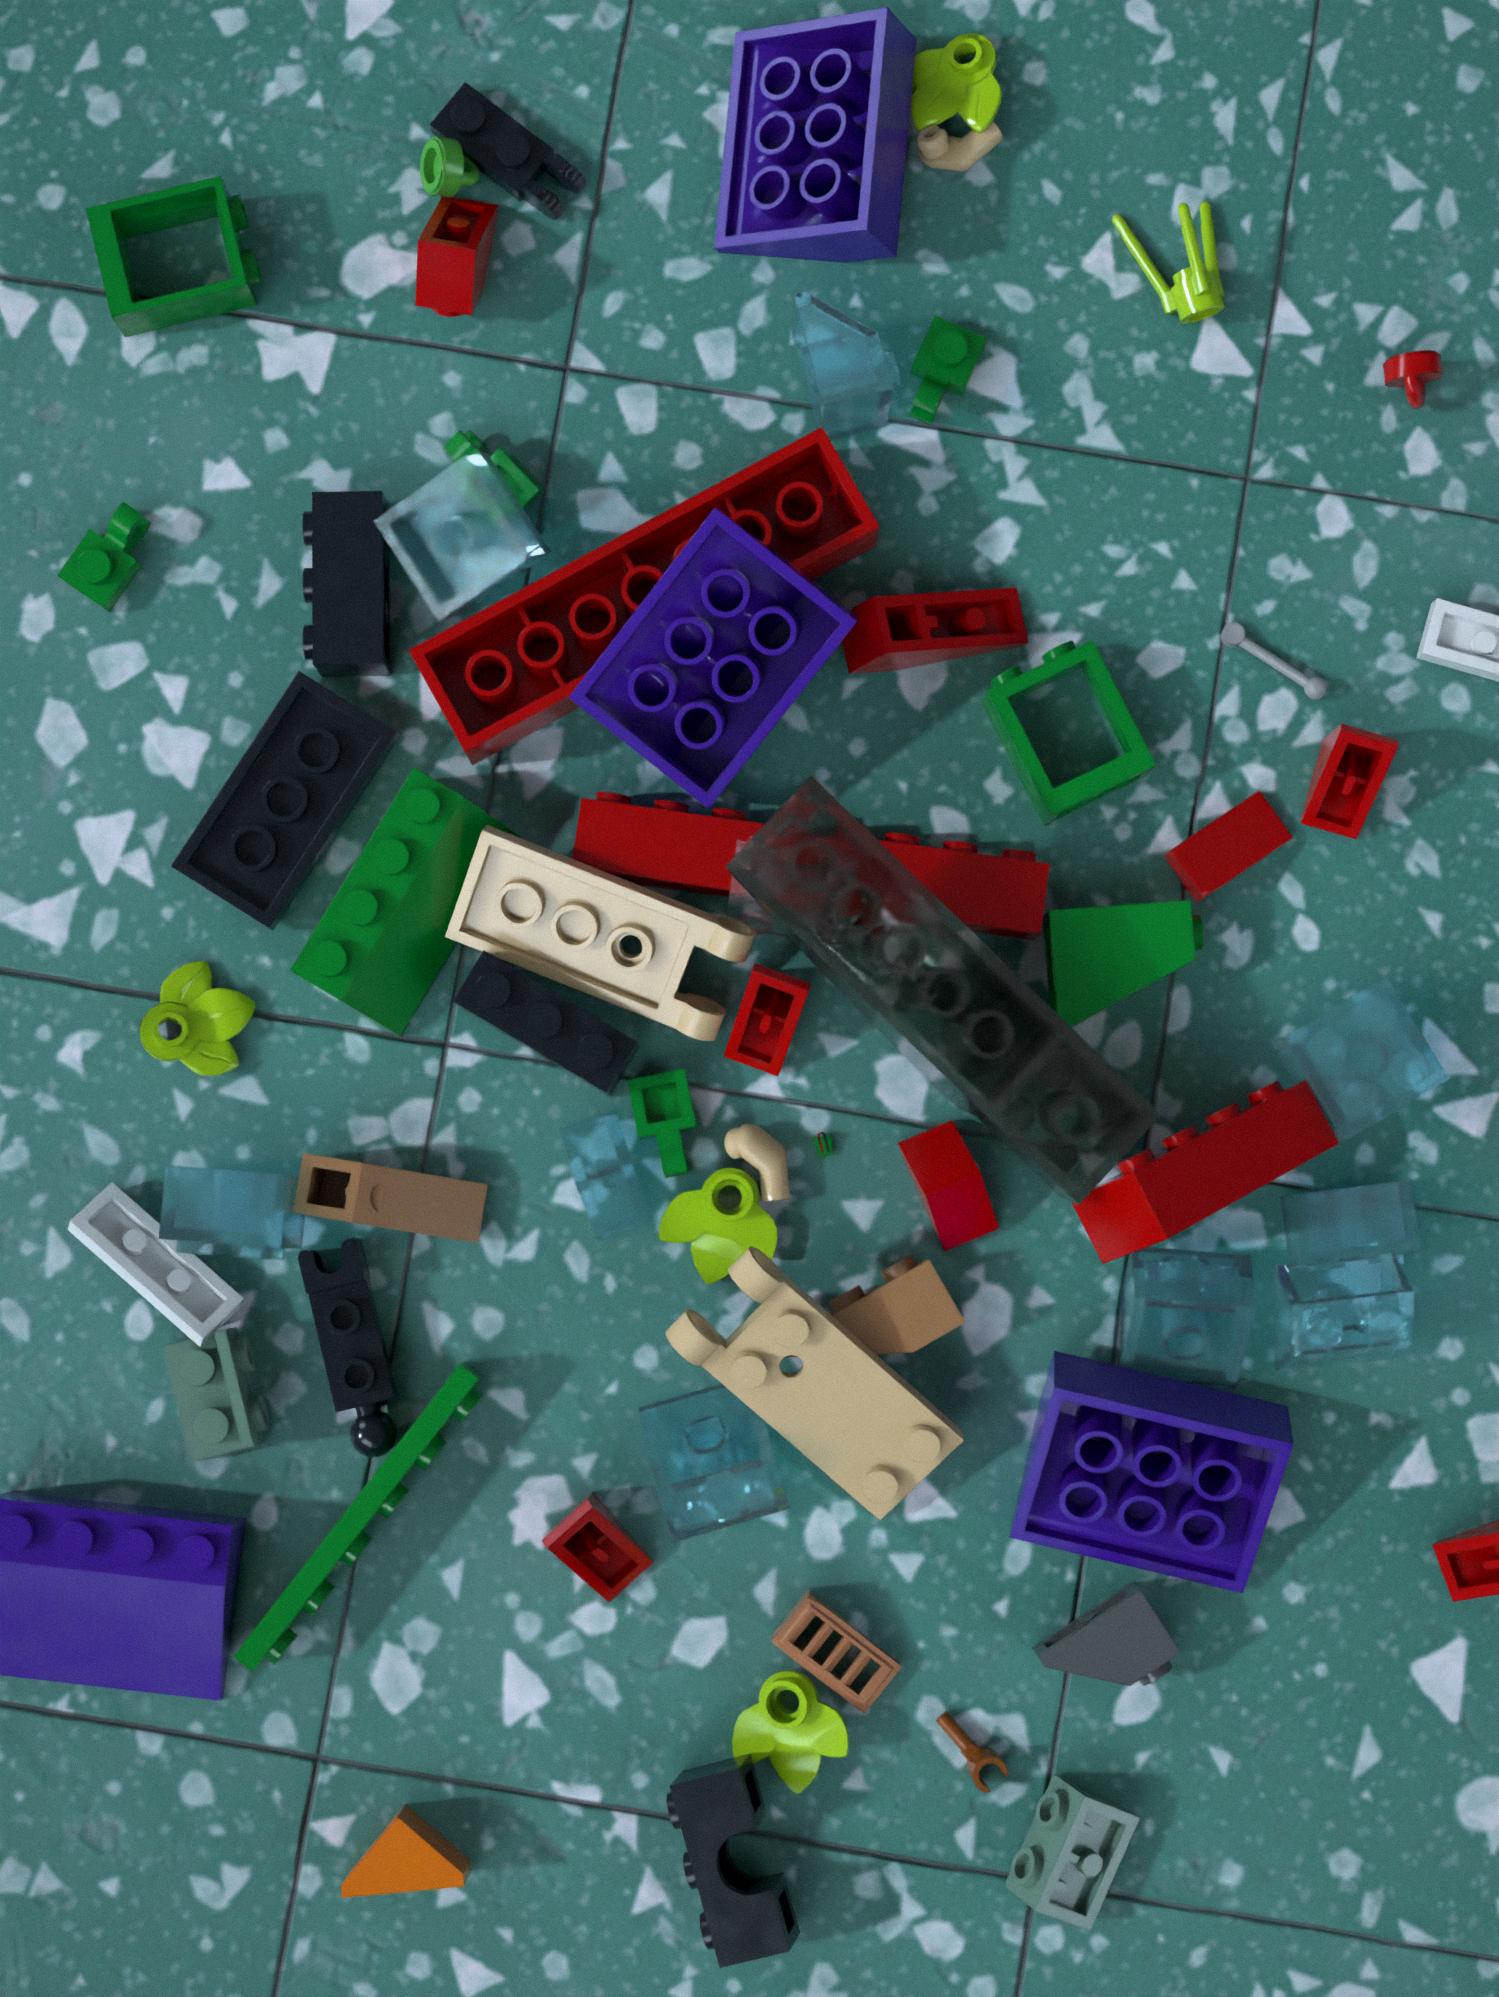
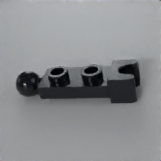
M351 1238L342 1243L343 1263L338 1271L334 1273L325 1269L321 1256L317 1251H300L298 1254L299 1266L306 1294H309L335 1411L340 1412L355 1408L357 1418L353 1421L350 1429V1440L354 1448L361 1455L369 1458L381 1457L394 1447L397 1439V1427L394 1420L387 1413L380 1411L379 1401L395 1398L397 1393L372 1292L371 1276L362 1241L359 1238Z

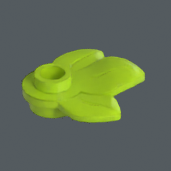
M977 33L962 34L952 39L945 48L925 50L915 56L912 91L915 92L912 97L911 112L918 132H921L927 126L938 125L956 113H959L964 122L979 134L983 133L992 123L1001 104L1002 91L993 76L997 64L996 52L990 40L985 36ZM975 55L971 62L966 64L959 63L965 57Z
M206 961L188 963L172 972L163 981L160 992V1004L151 1008L144 1015L139 1031L142 1046L152 1057L166 1062L180 1060L198 1075L218 1076L228 1073L239 1067L237 1054L229 1040L238 1035L247 1026L254 1013L255 1002L236 990L226 988L212 989L211 971ZM165 1022H174L179 1025L182 1033L174 1040H166L161 1037L158 1029Z
M736 1168L720 1169L706 1179L701 1190L683 1192L677 1195L666 1209L659 1226L660 1240L670 1243L691 1242V1253L695 1267L706 1284H713L729 1274L728 1268L750 1246L759 1249L772 1260L778 1235L774 1220L759 1206L760 1197L756 1182L749 1174ZM726 1186H734L741 1192V1203L734 1209H726L719 1202V1193Z
M794 1670L779 1671L764 1682L759 1693V1703L750 1706L738 1716L732 1738L734 1757L751 1754L753 1763H756L769 1756L780 1778L795 1794L801 1793L816 1777L822 1763V1755L837 1758L845 1757L849 1751L848 1730L840 1713L830 1705L820 1701L813 1682L806 1675ZM784 1690H791L798 1696L799 1707L797 1710H789L783 1705L781 1696Z

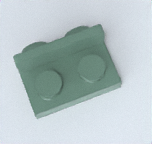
M237 1327L214 1332L201 1347L191 1339L163 1346L191 1463L265 1443L262 1431L269 1430L268 1412L263 1397L261 1395H253L248 1373L255 1371L254 1355L248 1338H239Z
M1056 1775L1053 1776L1045 1794L1037 1804L1036 1815L1021 1849L1013 1858L1011 1871L1006 1880V1887L1034 1911L1091 1931L1140 1817L1125 1807L1081 1791L1064 1778Z

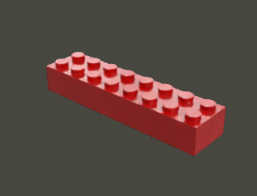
M823 427L409 649L412 658L472 766L579 708L576 703L569 699V696L715 507L812 580L876 547L880 527Z

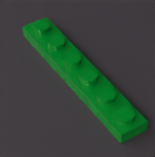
M467 1362L458 1365L233 1656L252 1672L266 1659L274 1665L281 1659L298 1636L290 1627L304 1610L313 1616L334 1590L335 1586L327 1581V1579L341 1561L349 1568L355 1563L373 1539L365 1533V1530L378 1513L388 1519L410 1491L402 1482L412 1469L417 1465L425 1471L447 1442L439 1434L453 1417L462 1423L481 1400L484 1394L476 1387L484 1377L482 1373Z

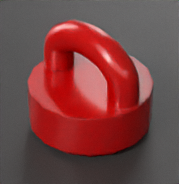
M1423 350L1396 355L1385 360V363H1383L1385 386L1405 387L1410 406L1414 409L1422 408L1426 397L1424 383L1437 380L1443 376L1441 354L1433 350Z

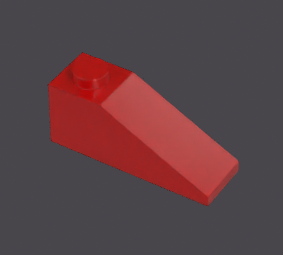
M1017 587L872 596L851 609L859 617V620L842 640L849 674L897 671L1021 647L1029 643Z

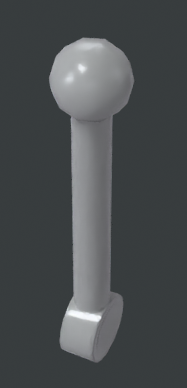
M1231 622L1223 628L1221 640L1226 646L1242 647L1304 687L1305 694L1311 699H1320L1326 694L1327 684L1322 678L1308 677L1245 636V630L1241 624Z

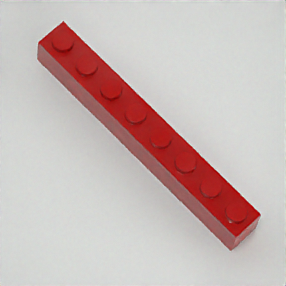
M597 792L596 800L581 798L572 859L637 885L1032 941L1041 934L1050 864L1035 862L1036 854L1033 852L1003 849L1001 850V857L977 854V845L961 841H944L943 849L920 846L919 837L904 833H886L884 841L863 838L862 829L837 824L828 825L827 832L804 829V821L782 816L770 817L769 824L746 821V813L726 808L712 809L711 816L688 813L689 806L684 803L655 800L653 808L630 805L631 797L612 792Z

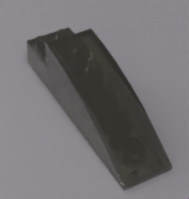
M809 776L725 865V868L813 964L960 1111L972 1114L983 1122L1060 1197L1080 1205L1161 1116L1148 1101L812 776Z

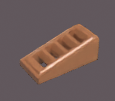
M807 1589L771 1635L772 1643L863 1714L868 1711L902 1667L900 1663L809 1589ZM816 1615L824 1623L805 1647H803L796 1639ZM833 1630L842 1635V1638L822 1662L814 1654ZM853 1644L861 1652L840 1677L832 1670ZM873 1659L880 1667L862 1690L858 1692L851 1686V1683L869 1660Z

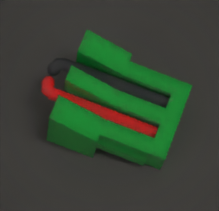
M821 1132L817 1136L812 1137L820 1158L834 1154L830 1133Z

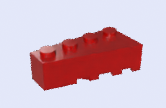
M1276 1080L1247 1095L1251 1106L1241 1111L1239 1105L1235 1102L1204 1118L1209 1128L1198 1133L1195 1126L1192 1125L1161 1141L1165 1148L1164 1151L1154 1156L1151 1149L1148 1148L1118 1163L1117 1166L1121 1171L1120 1174L1070 1199L1102 1263H1107L1167 1240L1338 1145L1339 1142L1307 1081L1304 1080L1283 1089L1280 1081Z

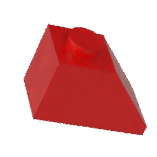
M441 197L418 239L415 306L432 308L436 314L446 317L473 314L484 290L498 215L497 204L456 197Z

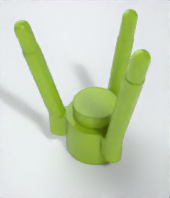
M1204 201L1199 207L1205 264L1202 261L1189 206L1184 202L1178 205L1181 230L1190 267L1173 275L1172 278L1175 285L1171 289L1120 214H1115L1112 217V223L1160 296L1165 315L1178 312L1181 323L1188 324L1211 317L1225 308L1222 300L1225 297V293L1219 277L1210 203Z

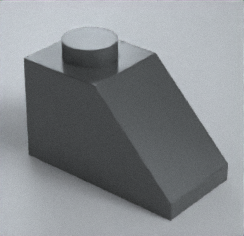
M1133 1583L1122 1588L1032 1647L1046 1668L1131 1686L1137 1681H1140L1143 1686L1155 1682L1167 1674L1173 1667L1169 1660L1180 1654L1179 1649L1147 1599Z

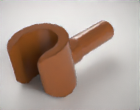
M947 1711L935 1720L967 1759V1771L978 1789L987 1793L991 1792L987 1784L979 1776V1771L985 1764L993 1763L998 1765L1002 1773L1006 1777L1008 1776L1007 1767L999 1754L992 1748L979 1747Z

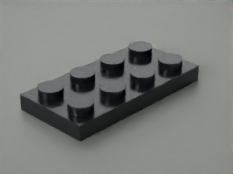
M298 671L171 867L274 931L400 736L395 730Z

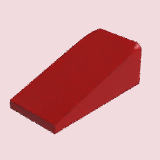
M1258 791L1181 842L1163 857L1194 901L1199 903L1293 837L1262 793Z

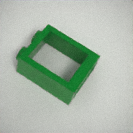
M221 176L86 208L110 314L124 337L258 305L253 285L262 283L259 265L253 248L244 250L240 231L249 229L246 211L240 194L230 196ZM218 217L233 279L140 301L125 239Z
M1068 641L1045 653L1042 656L1044 664L1024 673L1022 667L1017 666L999 674L990 681L992 689L987 691L982 702L1044 826L1147 776L1156 766L1093 641L1077 648L1073 641ZM1081 668L1125 754L1053 789L1010 702Z

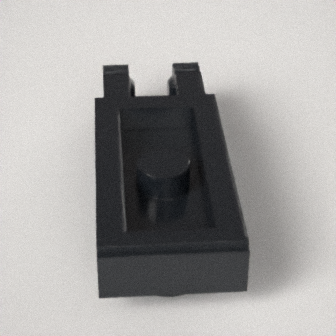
M466 82L430 123L434 136L456 139L462 148L463 155L469 158L478 167V170L517 200L521 201L523 198L538 211L549 217V219L557 220L563 213L564 208L552 192L546 190L537 182L544 172L575 194L579 193L586 185L585 178L578 169L569 164L559 154H555L554 149Z

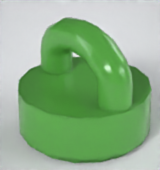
M438 136L431 137L423 148L420 160L421 183L429 195L453 197L458 192L460 186H473L477 184L480 178L478 167L463 155L462 148L456 139Z

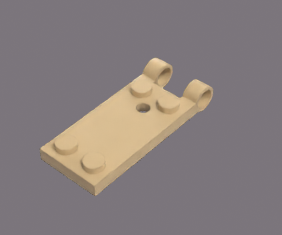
M487 825L479 837L445 937L481 952L484 950L496 958L677 1029L691 1038L702 1041H714L726 1014L724 1007L716 1001L698 994H682L677 992L694 947L697 946L722 959L742 963L747 960L757 932L753 927L736 918L726 915H712ZM628 935L637 937L642 943V951L637 955L627 954L621 946L622 938Z
M750 1246L728 1268V1272L736 1285L747 1296L762 1304L727 1339L719 1334L703 1316L691 1309H687L665 1331L666 1337L672 1347L685 1360L696 1366L701 1365L877 1519L881 1520L964 1441L962 1430L784 1274L769 1257L759 1249ZM789 1355L799 1357L803 1362L801 1369L795 1373L783 1371L779 1364L784 1357Z

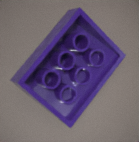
M888 7L735 32L714 249L719 253L843 263L897 257L916 38Z
M715 507L575 688L569 699L709 809L857 623L859 617L811 578Z
M1054 1351L1038 1406L1011 1525L1010 1538L1243 1593L1294 1445L1288 1406Z
M16 1491L0 1494V1675L221 1701L224 1696L247 1518Z

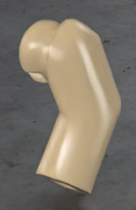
M993 121L983 133L979 134L971 129L962 138L947 136L944 129H939L937 125H931L924 128L917 137L918 156L930 168L963 172L970 169L1003 140V137Z
M746 1123L741 1125L740 1128L730 1129L724 1140L725 1150L731 1158H744V1160L759 1170L761 1201L790 1199L787 1157L784 1146L758 1125Z

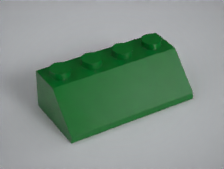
M413 767L290 971L397 1035L402 1036L458 943L446 938L445 935L482 830L489 825L519 838L521 837L462 795Z

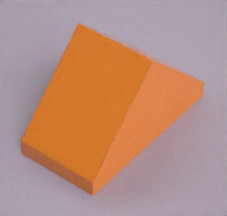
M405 1804L350 1870L341 1884V1897L348 1898L464 1887L471 1873L470 1859Z

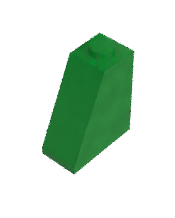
M1191 900L1049 910L1043 916L1042 922L1051 1032H1065L1196 959L1195 950H1202L1203 926L1200 915H1192Z

